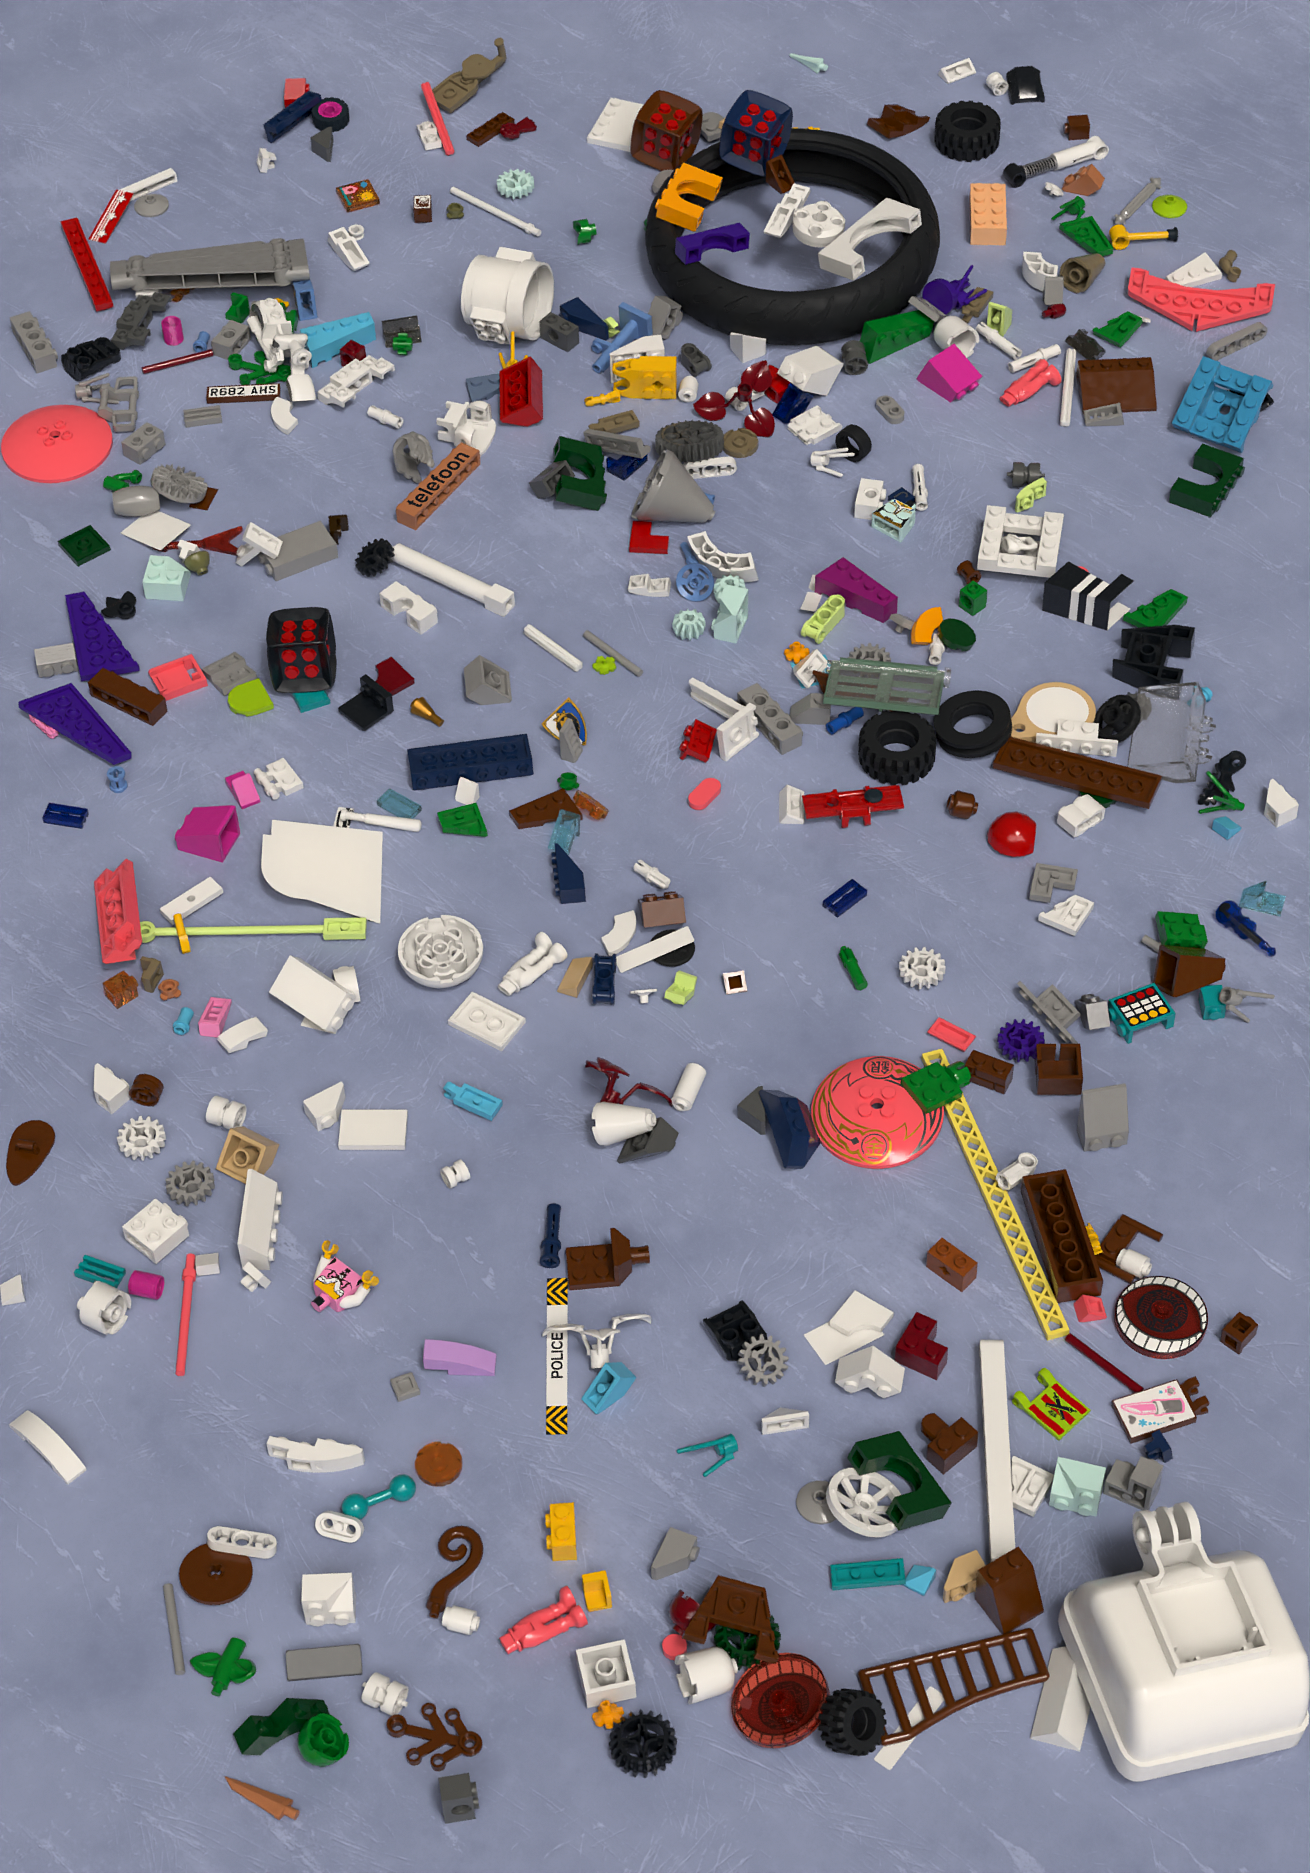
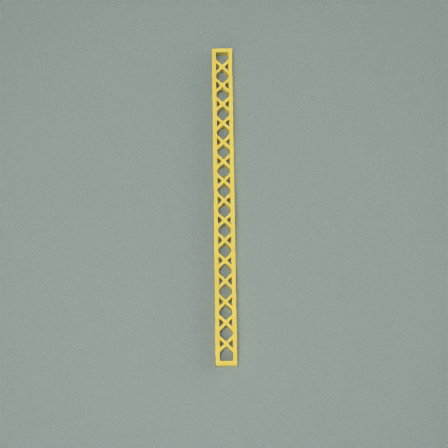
M943 1049L922 1054L921 1059L925 1067L933 1064L930 1063V1060L940 1058L941 1066L950 1065ZM962 1093L961 1098L944 1105V1111L1047 1341L1067 1336L1070 1329L1007 1190L1003 1191L998 1186L995 1178L999 1172ZM954 1109L963 1111V1115L954 1114ZM962 1125L971 1128L970 1133L960 1130ZM970 1142L979 1146L977 1151L968 1147ZM977 1160L986 1162V1167L983 1168L976 1165ZM985 1177L995 1180L993 1186L984 1182ZM997 1195L1003 1198L1001 1203L991 1199L992 1196ZM1001 1212L1011 1216L1009 1221L999 1217ZM1009 1230L1019 1234L1017 1239L1007 1235ZM1017 1248L1027 1251L1026 1256L1023 1257L1016 1254ZM1025 1266L1035 1269L1034 1274L1031 1275L1024 1272ZM1033 1285L1042 1287V1293L1032 1290ZM1041 1304L1050 1305L1052 1309L1050 1312L1040 1308ZM1052 1321L1059 1324L1061 1328L1050 1331L1048 1325Z

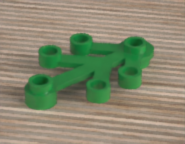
M263 351L254 353L255 361L261 365L243 361L240 354H232L228 357V364L232 370L244 368L255 371L240 375L241 385H249L251 380L258 378L256 384H269L278 380L286 382L287 378L291 375V366L284 365L283 363L277 366L278 369L274 373L265 371L264 361L267 359ZM268 374L271 375V376L266 377V378H263V377H262V376H265V375H268Z

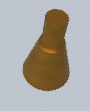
M424 697L413 700L410 705L411 713L431 720L439 727L442 726L444 720L435 714Z

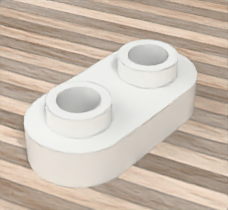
M334 1511L323 1512L315 1521L316 1530L322 1536L348 1543L357 1541L364 1532L363 1523L358 1518ZM327 1519L332 1520L333 1526L327 1524ZM350 1525H353L355 1527V1532H352L350 1530Z

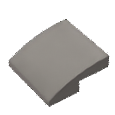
M236 652L202 668L206 678L224 696L229 694L236 686L258 679L256 672L248 667L245 659Z

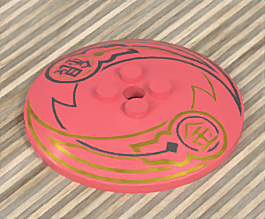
M871 1056L847 1062L826 1076L814 1094L811 1118L819 1141L832 1155L854 1166L884 1169L908 1163L930 1148L941 1131L944 1119V1106L925 1114L900 1084L901 1078L920 1070V1068L907 1061L893 1057ZM874 1103H880L883 1105V1107L875 1109L872 1107V1105Z

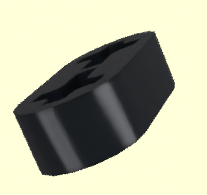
M100 337L94 341L97 347L108 357L112 358V363L110 364L118 363L121 360L120 349L108 338Z

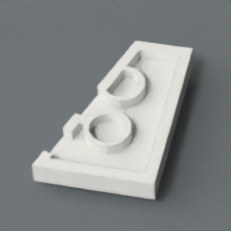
M1205 252L1166 276V280L1185 287H1195L1222 279V272Z

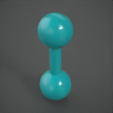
M401 1474L391 1480L388 1489L365 1498L357 1493L350 1494L342 1502V1513L361 1520L368 1513L370 1506L393 1497L400 1502L408 1501L416 1492L415 1481L410 1476Z

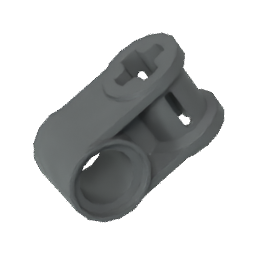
M692 343L682 345L681 364L693 377H697L699 373L705 370H711L712 366L709 358L696 345Z

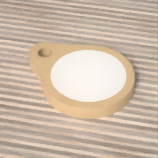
M1049 682L1037 685L1025 693L1017 711L1012 716V733L1010 737L1036 743L1037 733L1057 735L1058 720L1094 723L1096 716L1095 704L1085 691L1068 683ZM1022 729L1023 732H1017L1016 730Z

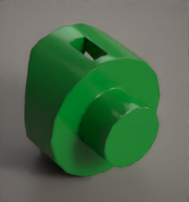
M587 219L573 221V228L579 234L577 245L591 242V236L597 235L595 223L589 224Z

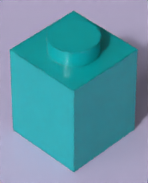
M1222 985L1200 988L1198 1001L1203 1020H1217L1225 1017L1226 1004L1222 1003L1219 999L1220 992L1223 989Z

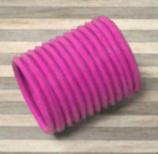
M176 316L164 318L161 321L164 342L171 346L182 343L184 337L180 318Z
M139 1270L132 1272L128 1283L129 1294L158 1300L161 1297L164 1289V1277L162 1275L150 1274Z

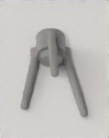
M106 373L75 385L77 399H82V402H100L101 398L89 397L92 395V390L100 389L101 385L110 386V384L106 383L95 386L88 384L109 377L110 374ZM108 399L109 404H119L118 400Z
M1224 987L1219 995L1220 1001L1226 1004V1009L1232 1011L1247 1023L1250 1022V1019L1235 1008V1006L1242 1002L1243 998L1252 996L1274 999L1275 997L1272 994L1243 991L1231 987Z

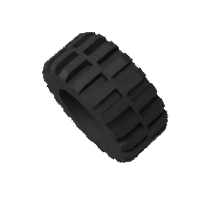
M969 100V102L959 101L958 103H951L949 106H945L936 117L934 139L936 147L943 155H948V158L957 159V161L961 162L962 160L971 162L972 160L980 161L982 158L985 159L990 154L992 155L999 146L1000 117L994 109H991L987 104L983 105L981 102L976 103Z
M886 710L882 711L880 715L875 714L871 717V720L869 719L864 723L860 730L859 763L862 765V769L867 774L869 773L871 778L874 780L877 778L883 784L887 782L890 785H908V782H917L919 778L925 777L933 768L937 740L935 730L925 718L921 719V716L917 713L912 714L910 712L893 710L888 712ZM899 743L907 745L911 749L891 751L883 746Z

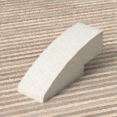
M344 227L328 233L329 244L350 269L356 271L370 265L354 237H350Z

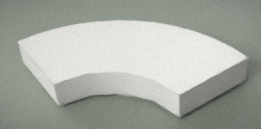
M276 397L271 406L274 425L281 432L289 435L298 425V419L290 413L293 404L290 401Z
M634 910L614 916V928L609 934L601 937L608 956L618 954L624 950L635 935L636 916Z

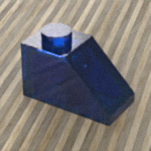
M789 383L772 415L784 424H788L791 419L806 411L814 395L802 391L794 384Z

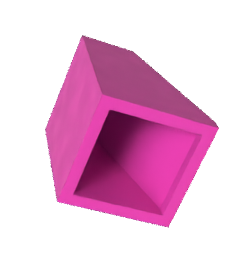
M952 344L928 360L916 379L951 403L955 399H962L967 394V391H974L979 386L978 382L982 375L959 348Z
M236 806L193 807L190 814L186 815L182 827L176 831L175 841L177 842L178 850L223 863L240 835Z

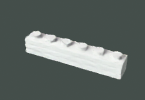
M169 168L120 190L134 193L130 200L132 201L177 182V175L172 168Z

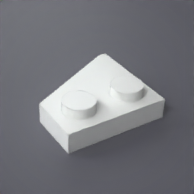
M1074 895L1065 902L1055 905L1054 909L1046 914L1041 912L1038 921L1075 936L1093 910L1094 902Z

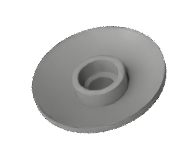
M159 194L144 195L137 199L134 204L136 213L143 217L162 215L169 208L167 198Z
M813 1481L803 1486L799 1491L796 1499L797 1510L808 1522L828 1524L836 1520L826 1500V1490L830 1482ZM817 1497H823L824 1499L818 1500Z

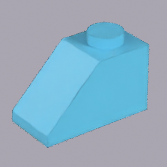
M622 1362L605 1363L581 1399L595 1414H600L622 1398L637 1377Z

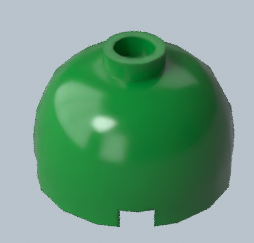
M320 1713L304 1723L298 1734L297 1747L305 1761L314 1766L325 1767L336 1763L347 1754L349 1737L347 1732L343 1733L340 1728L342 1723L332 1715Z

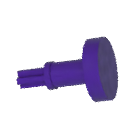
M942 278L934 279L925 285L922 298L946 315L953 311L957 305L958 297L955 289L961 279L951 282ZM969 278L966 279L960 291L970 286Z

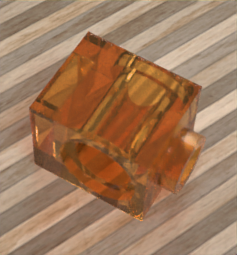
M124 970L102 983L105 997L117 1009L138 997V983L132 975L129 976Z

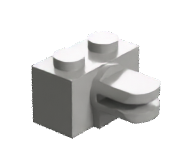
M655 296L648 313L652 316L653 335H661L662 339H669L672 329L678 326L683 318V313L680 311L681 305L667 296Z

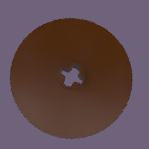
M207 1543L190 1551L183 1559L179 1569V1580L183 1591L191 1599L206 1605H221L234 1601L245 1593L253 1577L252 1563L248 1556L214 1551L208 1547Z

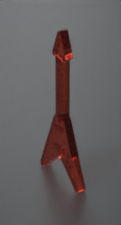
M238 526L202 540L187 542L196 544L199 548L238 556L236 554L238 548L229 542L243 531V527ZM179 541L170 542L162 550L153 547L152 549L162 552L179 549L177 546Z

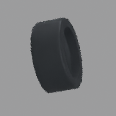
M847 425L836 435L837 449L848 448L847 452L842 453L855 454L854 456L844 457L849 461H861L871 451L872 444L868 434L857 425ZM848 437L856 442L859 450L850 443Z

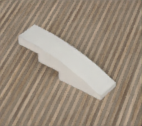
M793 184L789 194L786 193L781 204H777L764 230V234L781 238L793 223L794 211L804 206L811 193L809 187Z

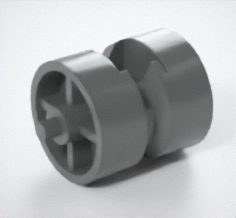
M857 340L846 342L841 348L845 371L850 375H860L868 368L864 345Z
M1013 462V470L1007 472V476L1012 478V487H1021L1024 483L1029 485L1041 477H1045V474L1040 471V463H1029L1027 467L1022 462Z

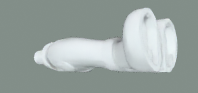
M539 932L535 937L536 949H533L529 954L519 959L502 978L503 981L498 985L499 990L510 996L512 993H518L520 989L530 986L543 973L550 970L553 964L561 963L567 958L568 954L565 948L559 943L552 945L548 935L544 932Z

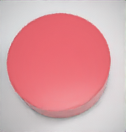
M679 1634L668 1635L662 1643L663 1654L666 1658L675 1660L677 1655L687 1653L686 1640L682 1639V1636Z

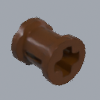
M966 560L957 567V573L965 578L966 584H969L971 581L976 583L980 581L981 573L973 568L971 561Z

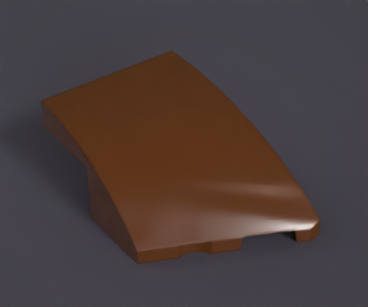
M898 104L884 105L881 118H868L867 125L887 138H895L919 129L929 122L930 117L917 116L915 111Z

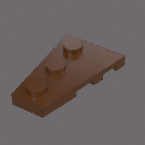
M563 788L509 810V816L518 829L539 827L547 822L554 821L559 824L564 823V820L574 818L575 821L583 820L582 813Z

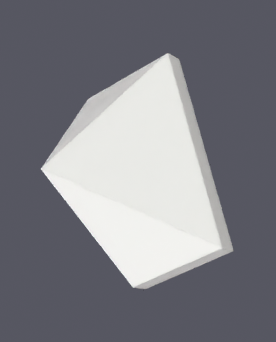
M815 649L793 667L794 675L807 689L817 679L812 673L813 670L822 672L829 662L818 649Z
M780 1407L762 1418V1435L809 1428V1412Z

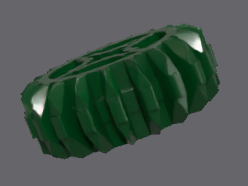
M772 1615L770 1624L775 1635L774 1645L775 1650L779 1651L781 1633L778 1632L779 1625L774 1623ZM716 1625V1634L714 1636L716 1647L724 1649L731 1659H735L738 1670L742 1666H746V1669L750 1671L751 1666L754 1665L759 1669L761 1668V1662L769 1664V1662L754 1658L757 1635L751 1634L744 1644L745 1637L749 1636L748 1632ZM729 1640L733 1641V1644L738 1645L740 1650L732 1646Z

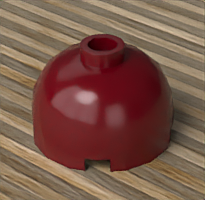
M679 1590L670 1603L669 1616L675 1624L673 1629L683 1636L700 1604L688 1596L684 1599L682 1597L684 1592ZM709 1622L707 1634L716 1624Z

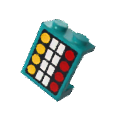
M1155 983L1114 997L1108 1001L1109 1020L1113 1021L1118 1034L1128 1044L1132 1043L1134 1031L1161 1022L1165 1029L1174 1027L1176 1013Z

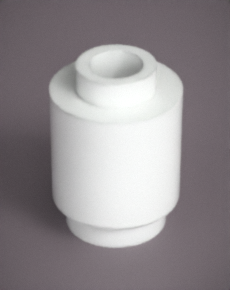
M686 376L681 380L678 396L684 402H693L697 397L699 384L695 377Z
M1122 1249L1116 1260V1265L1120 1269L1140 1279L1143 1276H1148L1152 1268L1149 1257L1132 1249Z
M454 1605L446 1607L442 1618V1626L447 1627V1630L467 1635L477 1631L480 1624V1617L477 1616V1611Z

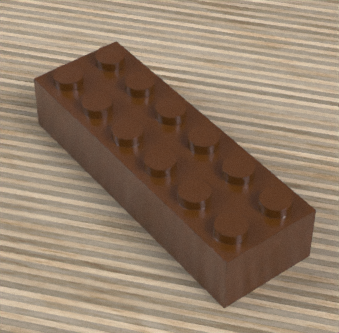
M1063 1169L1023 1176L1021 1195L1057 1303L1078 1300L1082 1295L1101 1296L1103 1278L1067 1170Z

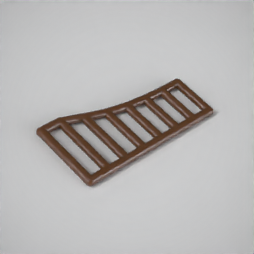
M1025 1628L861 1669L858 1672L862 1690L873 1694L874 1691L869 1678L884 1675L902 1729L901 1732L888 1735L884 1725L885 1735L881 1736L882 1742L880 1743L882 1746L911 1740L939 1721L974 1703L1022 1687L1045 1682L1050 1677L1032 1628ZM1023 1639L1027 1640L1038 1673L1024 1676L1012 1642ZM1003 1645L1015 1678L1003 1683L1000 1682L988 1649ZM975 1651L980 1653L991 1687L977 1691L965 1654ZM951 1657L956 1658L968 1692L967 1696L957 1701L953 1697L941 1660ZM927 1663H931L946 1704L944 1708L933 1713L917 1667ZM903 1669H908L924 1716V1720L911 1727L893 1673Z

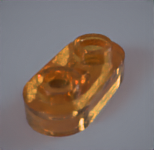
M580 790L576 791L573 797L575 805L590 811L589 815L597 820H600V818L605 819L609 812L605 806L587 793Z

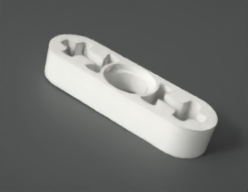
M733 457L709 458L708 461L683 463V466L693 479L728 476L737 471L736 461ZM707 466H714L711 470L705 469Z
M221 1526L213 1527L207 1533L208 1547L214 1551L263 1559L271 1558L277 1552V1540L270 1534ZM240 1539H245L249 1543L244 1546L237 1545L235 1542Z

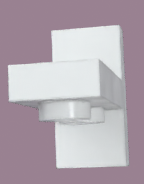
M250 522L246 526L242 538L246 544L238 548L236 563L243 566L260 552L275 559L278 557L283 541Z

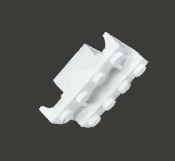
M987 505L977 570L1050 578L1056 572L1064 514L1045 512L1044 517L1006 513V507ZM1003 532L1041 536L1040 541H1036L1038 547L1035 550H1023L1015 554H1008L1002 546Z

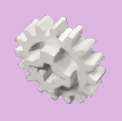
M916 947L913 953L908 950L906 956L902 955L901 962H899L900 977H904V983L910 981V987L916 984L919 989L923 985L930 989V984L937 986L938 980H943L946 968L945 960L941 959L940 953L934 955V949L928 952L926 947H923L922 951H919Z
M139 1116L138 1121L131 1118L130 1124L123 1123L124 1129L118 1130L119 1136L117 1141L120 1151L124 1152L125 1157L132 1155L133 1160L141 1157V1160L144 1161L145 1156L153 1158L152 1153L159 1154V1147H165L164 1140H166V1134L163 1125H159L157 1119L152 1122L150 1116L146 1120Z

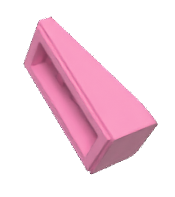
M210 998L198 1022L199 1034L201 1036L218 1038L221 1035L231 1007V999Z

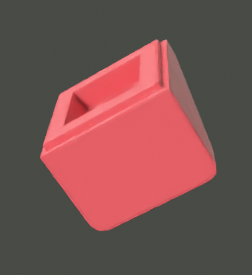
M1082 1295L1074 1303L1079 1322H1090L1107 1318L1101 1298Z

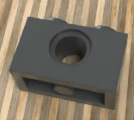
M552 312L539 321L541 339L567 353L579 344V327Z
M566 460L553 462L529 482L538 499L551 497L555 494V487L561 474L575 477Z
M469 1773L439 1777L445 1824L476 1819L474 1809H479L476 1782H470Z

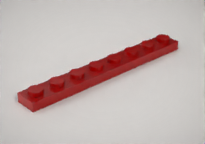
M78 218L60 221L95 310L100 311L112 308V299Z

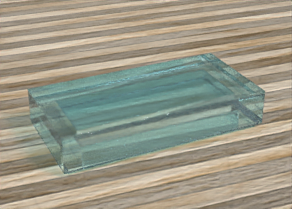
M390 788L377 800L379 807L397 817L413 819L422 811L421 805Z

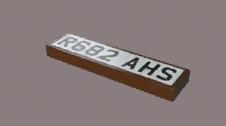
M280 383L207 387L206 400L207 404L274 401L276 397L281 396Z

